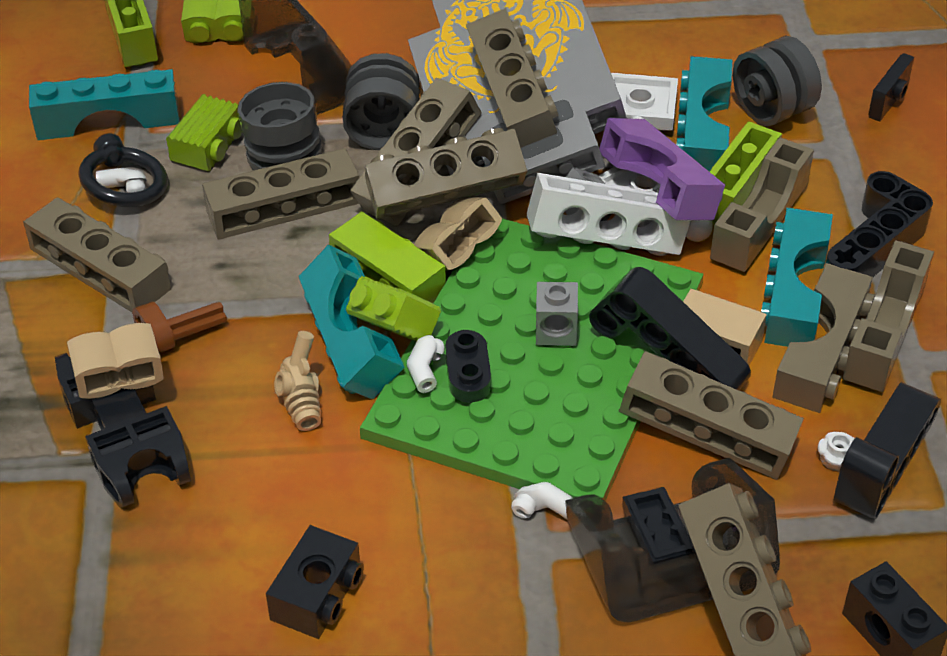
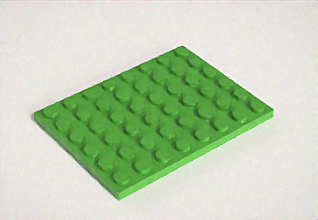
M502 218L496 232L487 240L475 244L470 257L462 265L454 268L433 303L440 307L441 313L432 336L441 339L444 346L447 338L460 330H472L480 333L485 338L491 371L490 393L483 400L473 403L462 402L456 399L449 389L446 350L444 354L438 353L441 358L437 361L432 360L429 365L437 381L436 387L427 393L419 392L407 368V360L416 344V341L411 340L401 357L405 368L382 389L360 426V437L385 447L517 489L541 482H549L578 500L580 503L577 508L600 514L641 421L619 412L627 385L644 351L656 356L659 355L629 327L615 338L601 335L591 325L589 314L606 293L635 267H643L651 271L682 301H684L690 289L700 291L704 274L594 243H580L571 237L559 235L554 238L543 237L531 231V227ZM537 282H578L576 346L536 345Z

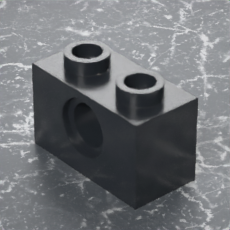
M309 525L266 592L270 620L319 639L327 625H333L338 619L343 605V598L349 588L355 589L361 580L364 565L360 563L358 542Z
M887 561L850 581L842 614L880 656H941L947 639V624Z

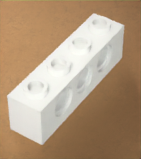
M537 173L527 210L531 231L543 237L554 238L559 235L571 237L584 244H591L596 241L608 243L622 250H628L630 247L646 249L649 253L659 256L666 255L667 253L680 255L691 221L675 220L656 203L658 196L656 192ZM569 208H579L572 215L563 214ZM607 214H616L611 220L601 221ZM652 220L649 225L638 227L641 222Z

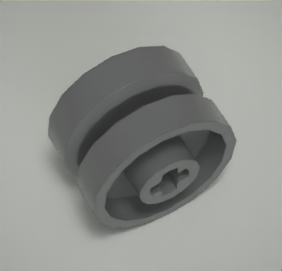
M786 35L764 44V46L740 54L734 62L732 76L735 92L747 115L757 124L766 127L790 118V116L815 107L820 100L822 83L819 68L807 46L795 37Z

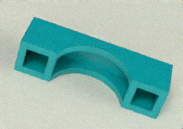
M690 56L689 70H682L680 91H687L680 92L679 113H684L685 115L679 114L677 136H684V138L677 137L676 145L710 171L729 147L730 127L716 122L708 115L716 111L728 109L733 59Z
M173 69L151 70L133 74H115L96 78H78L76 80L42 82L29 85V109L37 140L73 137L80 121L92 113L103 110H116L127 113L136 118L144 128L177 125L180 122Z
M786 208L784 223L776 222L773 245H780V249L772 248L768 271H774L776 274H767L764 298L771 299V303L763 302L761 312L767 314L765 322L767 329L764 343L788 347L790 342H809L815 340L822 294L805 286L797 276L810 270L824 268L833 214Z
M328 244L298 277L305 292L304 297L310 304L316 319L315 325L321 332L326 344V353L332 359L338 374L337 380L339 384L351 394L358 393L374 399L384 386L389 384L405 367L392 338L365 326L358 328L357 318L347 314L346 307L349 302L350 293L355 287L357 280L361 276L365 277L356 257Z

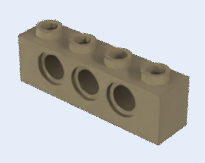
M505 8L466 24L507 130L515 129L520 148L557 134L553 118L558 117L559 114L551 95L544 97L542 92L548 89L540 69L532 71L531 67L537 65L529 44L522 46L520 43L526 40L519 20L517 19L512 22Z
M436 77L406 118L401 121L399 127L387 143L379 150L377 156L391 154L393 157L408 154L409 150L418 146L427 145L430 146V149L443 146L450 139L464 137L482 112L469 90ZM443 165L437 166L435 171L438 172ZM364 172L350 191L362 209L375 216ZM402 174L397 178L404 185H412L417 182V179L411 174ZM407 212L380 219L398 226Z
M503 128L490 129L484 132L481 137L468 140L466 137H456L448 140L443 146L431 149L427 145L418 146L409 150L408 154L393 157L391 154L380 155L373 158L371 163L365 164V180L376 219L524 183L527 174V168L515 129L504 131ZM476 156H483L490 161L491 165L478 167L473 163L472 159ZM439 165H447L453 169L454 173L450 176H441L435 171V168ZM402 174H411L417 179V182L412 185H404L397 178Z
M346 148L202 183L206 212L218 240L359 204L350 191L359 179V174Z
M57 197L23 221L32 251L132 312L133 308L152 301L156 302L171 290L168 265L160 255L150 253L140 247L130 237L120 235L105 222L97 221L85 214L76 205L72 206Z
M644 351L627 385L619 412L776 480L789 457L804 419L783 408L771 405L743 391L731 388L703 374L691 371L647 351Z
M728 483L678 504L734 655L807 656L806 654L811 652L809 639L801 625L795 626L789 611V608L794 605L793 599L784 580H777L771 565L772 562L776 561L775 552L767 536H760L754 521L755 518L759 517V513L751 494L748 491L743 492L742 488ZM736 526L740 534L739 542L735 548L727 551L723 545V535L728 528ZM752 570L757 577V585L752 593L744 595L740 590L739 581L743 573ZM768 614L773 619L775 628L772 636L763 641L757 634L756 625L762 616Z

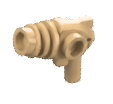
M307 331L298 332L292 356L283 360L280 371L277 372L274 381L277 396H283L284 406L289 412L292 422L301 431H309L318 427L321 423L320 416L322 412L318 394V376L315 372L309 371L310 367L307 361L314 335Z

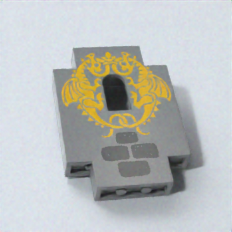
M432 0L440 28L408 39L423 92L429 88L437 77L467 89L473 95L482 113L464 136L467 140L481 137L484 132L490 129L503 128L504 131L507 130L466 28V24L505 8L512 22L517 19L519 20L526 38L521 44L522 46L529 44L537 65L531 67L532 71L540 69L548 89L542 92L544 97L551 95L559 114L558 117L553 118L557 134L521 148L527 168L524 183L495 190L494 192L500 205L532 194L537 173L566 177L573 167L587 172H593L605 167L594 134L605 130L608 118L627 117L621 97L582 0ZM476 156L472 159L473 163L478 167L491 165L490 161L483 156ZM447 166L450 175L454 173L453 169Z

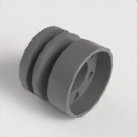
M381 53L360 58L350 67L346 77L342 115L343 127L350 139L362 147L373 150H380L399 127L401 121L406 118L419 101L420 80L413 65L402 57Z
M289 82L269 83L256 87L246 93L240 100L238 116L241 131L245 136L244 146L247 150V161L252 170L322 154L315 99L309 89L300 84Z

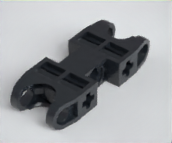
M67 353L55 356L57 376L64 402L76 428L78 429L97 422L101 429L86 435L85 438L91 461L103 487L119 507L123 508L134 503L133 489L135 483L145 475L153 473L167 476L170 481L176 480L179 486L191 482L182 436L168 407L165 406L146 413L143 404L156 400L153 385L140 389L121 388L113 394L99 398H79L70 357Z

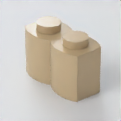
M486 197L461 198L446 209L439 223L429 226L419 235L414 246L445 265V270H451L462 265L470 257L475 244L487 240L496 232L502 217Z
M128 324L110 333H86L76 336L67 342L79 398L104 397L117 392L121 388H145L164 379L161 358L151 324Z

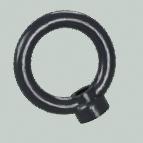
M112 133L104 134L94 142V152L83 159L78 170L80 183L87 193L103 203L118 207H139L150 204L163 195L168 185L167 172L155 157L139 149L124 147L120 137ZM127 161L147 169L153 176V183L142 191L119 192L101 185L96 181L93 174L96 167L103 163L107 167L114 168Z

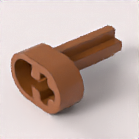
M154 301L135 307L132 310L134 323L151 324L159 353L173 349L177 339L227 322V316L223 312L221 302H216L170 319H166Z

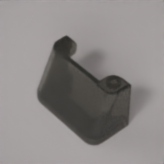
M239 0L244 46L253 55L258 53V48L270 49L274 58L291 53L300 63L302 86L309 89L314 96L317 115L342 106L345 100L346 77L352 64L310 13L297 0Z
M731 458L710 462L702 466L692 479V498L728 483L742 488L743 492L748 491L758 509L759 517L755 518L754 521L760 536H767L775 552L776 561L772 562L771 565L776 575L780 567V552L775 499ZM590 494L565 500L569 526L603 603L616 620L634 622L713 600L696 553L649 565L648 556L641 548L628 518L624 517L613 520L610 505L602 497ZM681 503L673 504L689 535L680 508L678 506V504ZM736 526L728 528L723 535V545L727 551L735 548L739 542L740 534ZM752 570L743 573L739 581L740 590L746 591L756 588L757 577Z

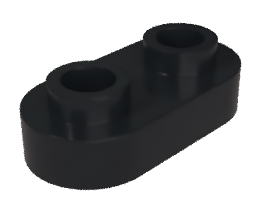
M460 330L451 334L445 344L450 392L456 399L462 402L473 403L481 401L488 396L491 390V371L486 340L480 333L472 330Z

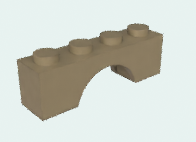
M781 137L778 138L764 157L758 178L744 204L741 206L731 202L715 223L710 259L746 272L775 231L776 222L782 221L786 214V208L792 207L808 184L814 149Z
M895 240L884 265L879 286L866 319H861L850 345L843 380L881 392L884 391L925 288L934 251Z
M826 263L814 291L822 294L818 323L825 329L827 334L809 342L789 343L777 369L772 398L818 413L821 412L826 398L834 400L841 381V376L837 375L838 370L845 371L850 342L852 343L858 329L861 316H868L875 294L869 293L873 277Z

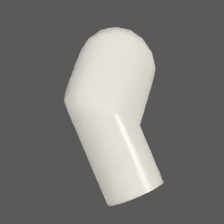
M127 168L96 171L97 182L106 188L126 186L127 192H138L146 189L144 182L147 179L142 171Z
M432 335L419 338L407 360V368L417 390L421 393L430 392L436 387L437 381L429 365L432 360L437 361L441 358L438 353L444 354L445 351L442 340L434 338Z
M541 482L519 489L514 495L515 499L512 502L511 508L516 516L524 519L530 518L534 511L550 508L569 520L580 502L551 483Z

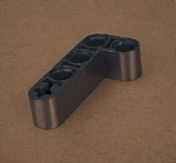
M878 171L870 174L867 179L861 209L868 219L831 247L827 254L826 263L874 277L884 269L895 240L913 245L924 236L933 205L931 196L893 173Z
M643 267L631 269L606 293L589 314L591 325L601 335L615 338L629 327L660 357L696 373L703 374L740 391L751 376V370L746 361L655 274Z
M903 382L899 383L866 438L862 440L856 437L848 448L840 468L833 500L875 520L932 426L941 405V398Z

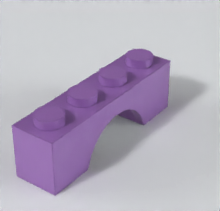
M628 118L607 119L599 148L602 156L616 168L633 171L658 182L661 186L656 203L675 220L715 219L719 203L722 200L725 188L724 183L647 120Z

